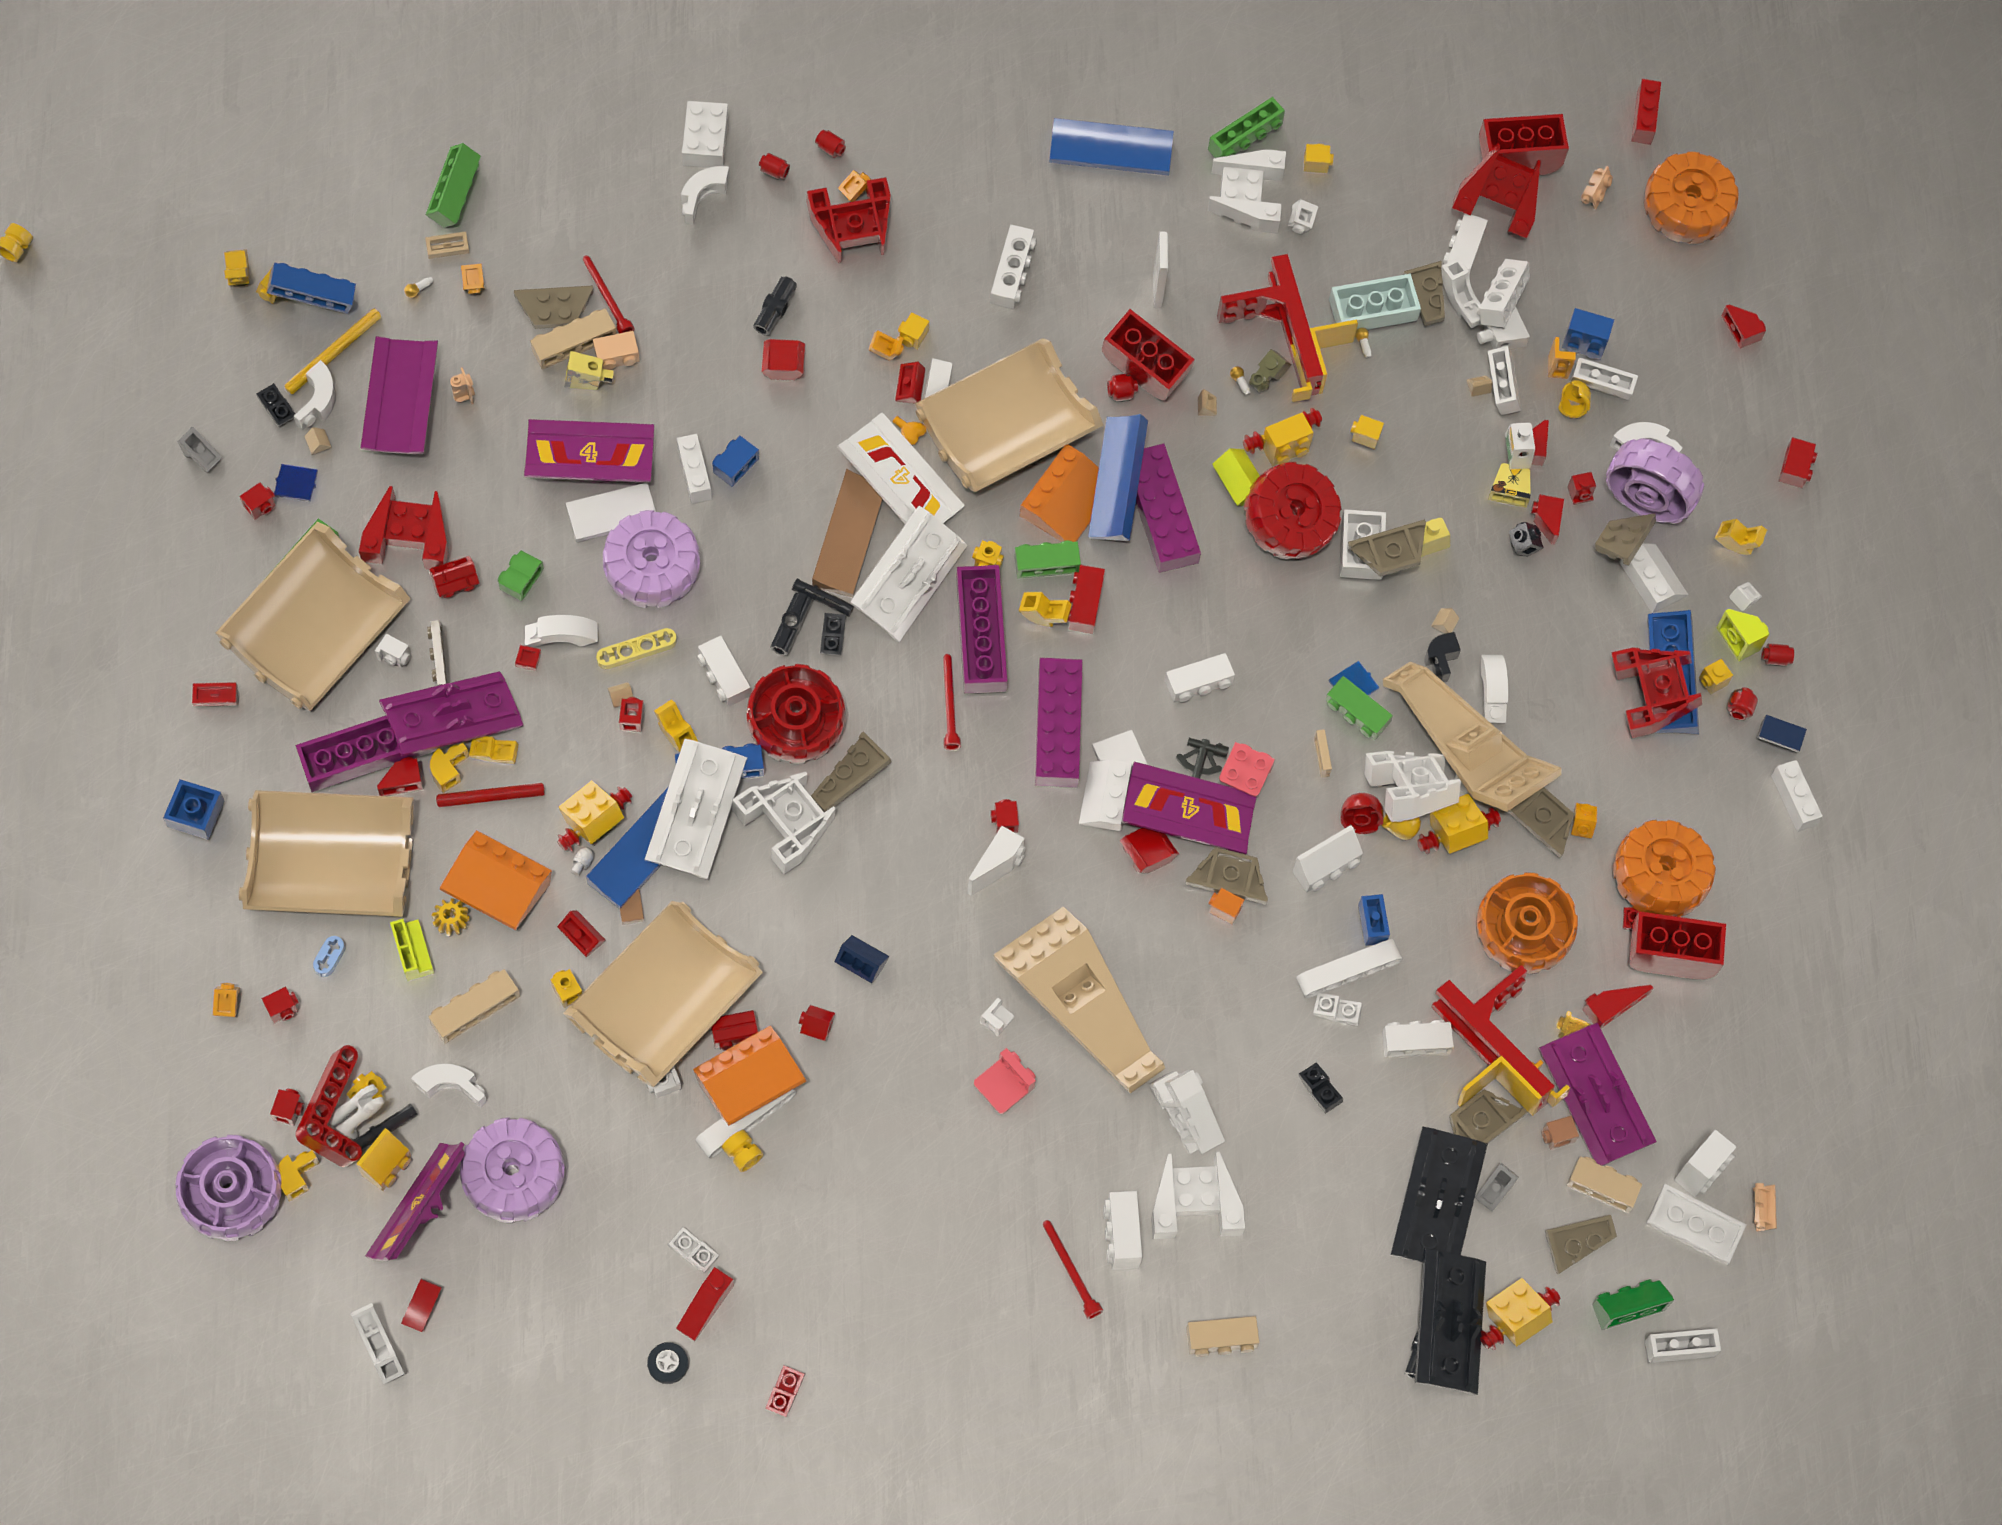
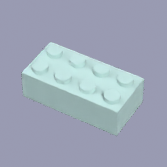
M1411 274L1332 287L1329 296L1335 323L1357 320V329L1366 328L1368 330L1418 321L1421 310Z

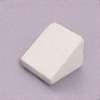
M1749 582L1738 586L1729 598L1741 611H1744L1761 599L1762 596Z

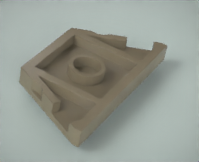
M593 285L514 290V297L521 304L524 313L529 317L535 329L565 326L573 320L580 318V315L587 306L590 295L594 291Z
M1656 514L1609 521L1595 543L1596 551L1607 554L1612 559L1619 557L1623 559V564L1630 565L1656 523Z
M1424 519L1349 541L1348 548L1380 577L1418 566L1421 562L1426 521Z
M1543 787L1513 807L1508 813L1555 855L1561 858L1564 854L1574 813Z
M1217 847L1198 865L1191 876L1187 877L1185 885L1217 893L1223 888L1242 899L1267 905L1268 901L1263 886V878L1259 870L1258 858Z
M1484 1089L1453 1112L1449 1118L1453 1134L1488 1144L1524 1117L1528 1111L1524 1107L1521 1109L1510 1104L1509 1100L1497 1097L1494 1093Z

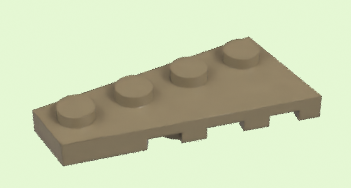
M863 731L858 741L851 745L847 750L846 756L835 765L833 772L826 776L811 797L822 811L826 812L891 763V758Z

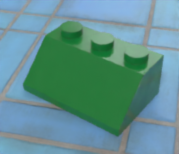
M1652 1279L1639 1283V1287L1631 1288V1286H1626L1619 1289V1293L1610 1295V1292L1600 1294L1592 1306L1601 1330H1605L1663 1312L1674 1299L1660 1280L1652 1282Z

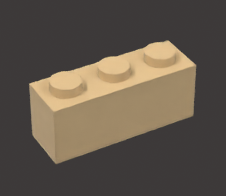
M1580 1156L1574 1166L1567 1186L1629 1213L1634 1207L1642 1183H1639L1633 1176H1624L1617 1173V1170L1610 1166L1603 1167L1590 1157L1583 1158Z
M1256 1316L1188 1322L1186 1327L1189 1355L1195 1354L1196 1357H1205L1212 1352H1218V1355L1231 1354L1234 1350H1241V1353L1253 1352L1259 1345Z

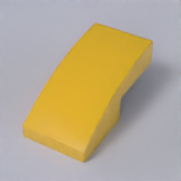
M488 736L475 738L471 742L469 757L489 762L515 764L519 744L517 741L495 740L494 737Z

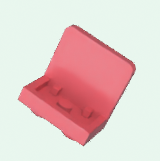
M1235 742L1219 776V780L1226 785L1257 797L1268 774L1271 773L1275 759L1267 753L1253 750L1246 744Z
M1007 1048L1000 1053L999 1060L974 1080L976 1089L999 1114H1004L1035 1088L1036 1082L1034 1073L1028 1067L1025 1069L1020 1063L1021 1059L1014 1051L1010 1052Z

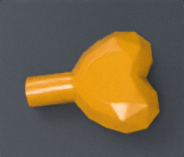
M899 416L893 419V423L901 428V434L911 445H915L919 437L926 433V427L923 423L905 422Z

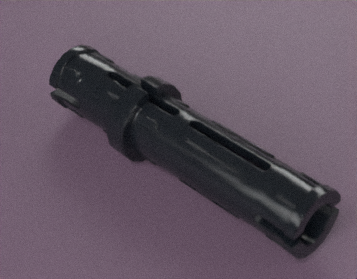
M797 578L792 586V591L807 594L808 597L812 598V601L819 602L847 615V617H850L854 606L819 589L817 585L812 586ZM825 598H827V599H829V600H831V601H833V602H835V603H837V604H839V605H841V606H838V605H836V604H834V603H832V602L826 600Z
M408 1104L375 1127H369L367 1132L353 1141L363 1151L374 1143L385 1128L393 1132L418 1116L414 1107Z

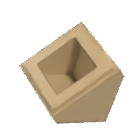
M1487 376L1468 379L1467 385L1471 397L1491 393L1492 379Z
M1203 389L1198 396V416L1217 415V398Z
M312 427L304 436L312 455L332 448L324 429Z
M1452 608L1440 609L1431 627L1445 634L1450 633L1454 630L1459 617Z
M628 682L608 688L614 708L621 706L622 698L633 697L631 686Z

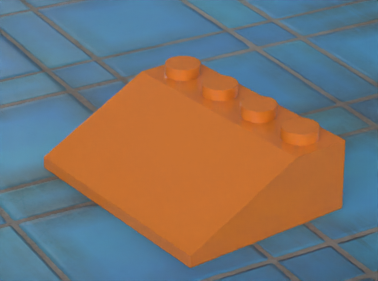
M1069 444L1065 445L1020 505L1019 516L1061 542L1066 540L1077 542L1091 522L1099 467L1082 452Z
M476 830L464 845L441 884L440 890L516 930L550 886L552 870Z
M771 1026L766 1027L693 1069L701 1089L728 1126L806 1082L797 1064Z

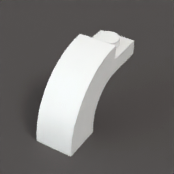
M715 166L706 168L693 175L687 181L681 192L682 215H685V224L694 225L697 208L703 198L716 193L726 194L730 178L729 167Z
M1460 258L1442 265L1441 273L1444 288L1458 317H1463L1471 328L1480 325L1481 320L1477 313L1480 302L1476 298L1470 284V271Z
M321 360L306 373L308 383L315 389L314 395L294 415L296 426L302 431L307 426H311L317 417L324 422L330 415L335 403L336 395L332 376L327 366Z
M1638 422L1623 427L1613 436L1610 446L1618 451L1625 442L1644 438L1668 444L1679 453L1683 449L1676 440L1668 438L1670 432L1668 428L1651 422Z
M573 615L540 617L537 623L525 626V646L536 647L551 642H569L581 647L598 642V622Z
M1481 655L1480 676L1483 679L1484 718L1490 723H1506L1508 677L1505 659L1503 655Z
M437 1064L429 1066L411 1078L413 1085L429 1099L440 1090L456 1089L464 1093L480 1108L487 1102L484 1089L478 1084L473 1085L477 1081L475 1074L458 1065Z
M372 1303L350 1313L382 1383L385 1384L404 1375V1371Z

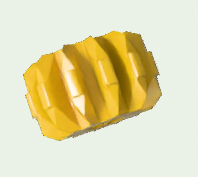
M453 898L450 899L449 903L442 900L443 906L435 905L437 912H433L431 915L434 919L433 926L439 927V933L446 931L449 937L452 931L459 935V928L466 929L465 922L470 920L469 916L466 915L469 912L468 908L463 907L462 901H458L455 904Z

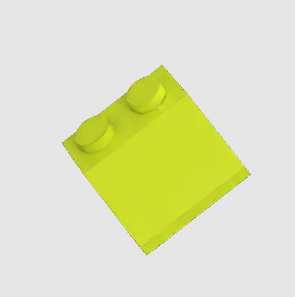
M1732 609L1725 610L1716 627L1739 662L1759 652L1770 634L1767 625L1761 622L1759 617Z

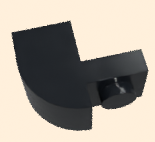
M1455 632L1435 637L1430 642L1425 655V666L1432 665L1433 673L1443 682H1448L1451 675L1447 661L1458 659L1461 651Z

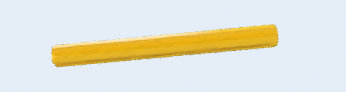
M375 308L371 309L284 385L287 392L294 394L308 382L306 373L321 360L327 365L381 318L379 311Z

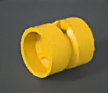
M10 223L5 230V237L0 238V255L11 262H18L24 253L23 249H27L33 240V236L22 226Z
M743 1129L730 1136L721 1146L729 1158H734L733 1163L740 1172H745L752 1168L764 1155L756 1144H751V1137Z

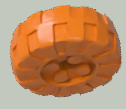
M1687 152L1679 155L1676 153L1667 157L1661 165L1658 164L1650 175L1645 188L1644 208L1653 227L1658 232L1666 235L1668 239L1678 243L1700 244L1706 240L1718 237L1730 224L1737 208L1739 192L1738 187L1735 185L1733 174L1718 159L1710 155L1700 154V152Z
M1650 820L1644 822L1639 828L1635 827L1621 842L1613 864V877L1617 881V889L1621 896L1633 905L1632 907L1637 911L1682 917L1691 913L1707 897L1714 882L1716 867L1713 864L1714 855L1712 850L1695 830L1672 820Z
M1529 872L1516 876L1512 874L1492 886L1482 899L1477 914L1478 939L1480 938L1482 941L1483 950L1490 959H1494L1500 964V967L1513 972L1520 965L1527 970V974H1536L1543 969L1549 970L1563 960L1575 941L1578 929V916L1575 913V904L1569 893H1565L1561 885L1551 878L1547 879L1538 876L1537 873Z

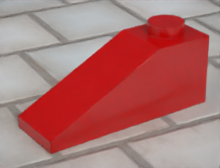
M1644 985L1608 990L1598 995L1594 993L1585 1000L1586 1004L1582 1010L1593 1024L1598 1023L1602 1029L1650 995L1653 986Z
M714 1267L699 1288L677 1325L676 1330L695 1342L734 1287L733 1279Z

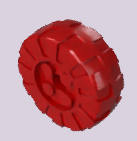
M1286 462L1269 468L1253 482L1250 492L1245 498V523L1249 533L1253 535L1255 542L1264 551H1269L1273 556L1281 559H1301L1317 553L1332 540L1341 522V501L1339 495L1336 494L1334 484L1327 476L1320 473L1316 467L1309 464L1302 465L1297 464V462Z
M795 664V666L787 667L785 665L772 669V672L767 676H762L755 684L747 704V724L755 743L761 745V748L768 753L769 757L777 761H788L790 764H803L805 761L817 760L828 753L829 748L835 746L839 740L845 723V705L838 686L823 671L812 669L809 665Z

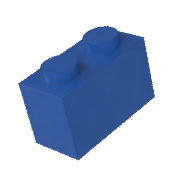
M739 435L736 440L733 439L728 443L726 450L722 454H718L712 462L713 473L733 487L759 460V449Z
M1383 894L1361 896L1358 907L1365 946L1376 945L1388 940L1390 931Z

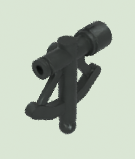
M1189 737L1187 746L1196 749L1184 755L1177 754L1176 756L1177 761L1183 768L1193 773L1192 777L1200 779L1201 775L1209 776L1222 770L1220 765H1216L1213 755L1226 759L1229 747L1221 743L1216 745L1210 744V740L1207 739L1200 741ZM1198 753L1195 766L1186 760V758ZM1206 755L1212 765L1211 768H1203Z

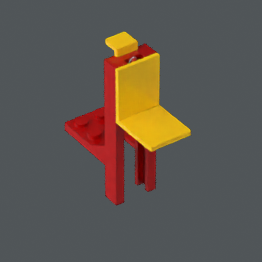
M1288 254L1273 256L1271 259L1273 271L1268 273L1270 287L1221 296L1217 319L1219 323H1232L1238 319H1252L1255 316H1261L1280 322L1300 388L1293 390L1292 402L1307 400L1312 395L1322 394L1324 390L1327 371L1320 349L1352 343L1355 338L1358 321L1351 320L1309 328ZM1267 300L1275 302L1274 304L1266 305Z
M1522 965L1475 1004L1450 980L1436 990V994L1440 999L1437 1002L1435 1001L1431 1008L1445 1022H1451V1028L1488 1065L1484 1071L1463 1087L1457 1103L1460 1107L1494 1079L1532 1116L1547 1103L1552 1107L1556 1106L1569 1093L1570 1087L1568 1085L1556 1093L1554 1091L1555 1086L1489 1020L1491 1013L1495 1010L1500 1011L1503 1009L1509 998H1516L1523 991L1522 986L1526 982L1527 970Z

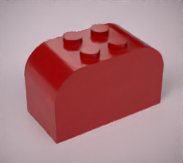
M1563 114L1483 119L1479 132L1482 159L1499 143V156L1534 169L1537 161L1540 160L1539 175L1550 174L1560 169L1565 162L1569 150Z
M1131 309L1126 312L1104 338L1102 352L1111 364L1122 373L1130 374L1133 380H1137L1140 387L1160 400H1166L1190 372L1195 361L1193 357Z
M1639 911L1632 923L1629 965L1635 970L1646 973L1688 979L1713 978L1724 965L1726 923Z

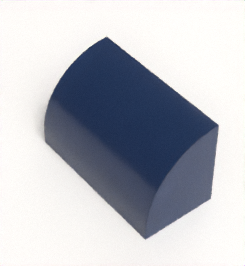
M1766 714L1761 723L1757 738L1799 753L1807 729Z
M851 935L841 945L834 962L866 981L873 983L884 968L889 956Z

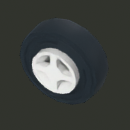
M664 1342L651 1350L647 1359V1367L650 1375L656 1381L662 1384H673L685 1376L689 1360L681 1346L672 1342Z

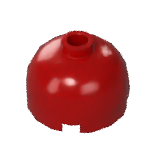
M1352 794L1342 805L1341 824L1344 828L1352 825L1356 829L1355 833L1370 834L1376 832L1378 826L1383 825V806L1378 798L1372 794Z

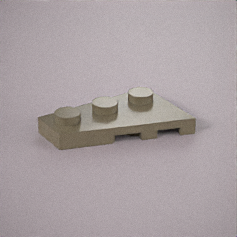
M1611 1215L1545 1231L1557 1275L1617 1237Z

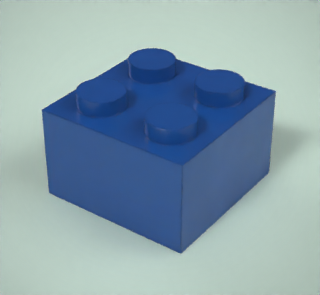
M1575 308L1562 348L1569 352H1576L1592 359L1597 358L1601 360L1615 319Z
M179 779L163 819L168 828L209 840L225 801L220 791Z

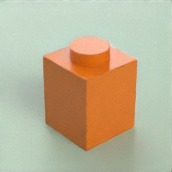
M1221 888L1218 894L1214 892L1208 903L1211 905L1209 913L1233 925L1243 907L1244 899Z

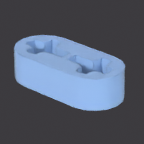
M331 936L324 942L313 962V968L317 975L328 977L334 972L345 951L344 942L340 937ZM338 943L339 949H334L332 954H330V945ZM328 958V969L323 968L321 970L319 964H324Z

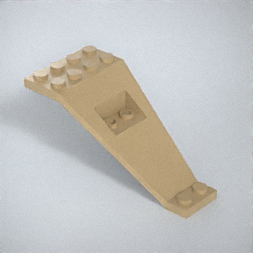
M1409 662L1383 678L1384 687L1401 693L1473 799L1508 812L1562 775L1561 767L1526 755L1503 735L1502 731L1495 728L1427 667Z
M1065 907L1060 908L993 955L995 961L1129 1093H1132L1165 1069L1164 1063L1150 1050L1089 930Z

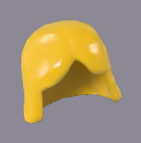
M1579 380L1567 383L1562 390L1561 401L1558 407L1559 411L1569 418L1584 416L1590 410L1591 392L1589 386ZM1569 400L1579 403V405H1571Z
M1386 813L1382 827L1399 839L1409 840L1420 830L1421 820L1417 817L1402 822H1391Z

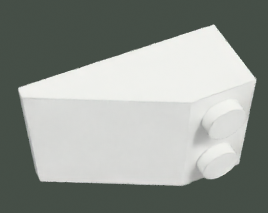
M1001 826L969 877L967 894L972 896L1010 873L1015 865L1019 866L1025 856L1023 854L1026 848L1024 847L1025 838Z

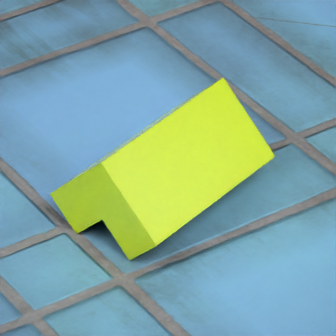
M1229 448L1212 465L1236 505L1244 506L1245 498L1250 492L1251 485L1260 475L1244 449Z
M404 919L390 922L407 981L434 974L419 920L405 923Z

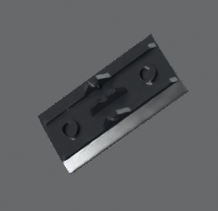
M1422 1127L1390 1255L1423 1263L1424 1249L1461 1255L1488 1146L1487 1143L1434 1128Z
M1424 1249L1415 1383L1478 1395L1486 1261L1439 1250Z

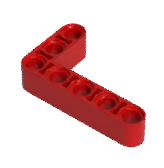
M350 1045L341 1047L330 1057L295 1133L298 1142L340 1167L351 1165L362 1155L361 1147L356 1142L327 1126L358 1059L357 1050ZM326 1140L330 1142L331 1147L327 1144Z

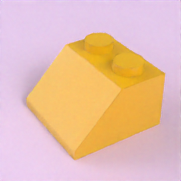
M385 1128L356 1164L362 1177L384 1191L386 1187L390 1188L394 1184L398 1172L401 1169H406L409 1165L411 1153L407 1147Z

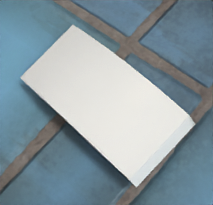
M932 358L924 398L949 386L952 369L951 362Z
M1317 993L1313 1014L1328 1020L1358 1026L1363 1005L1361 1002L1341 1000L1339 996Z
M684 1227L668 1243L670 1248L703 1273L719 1256Z

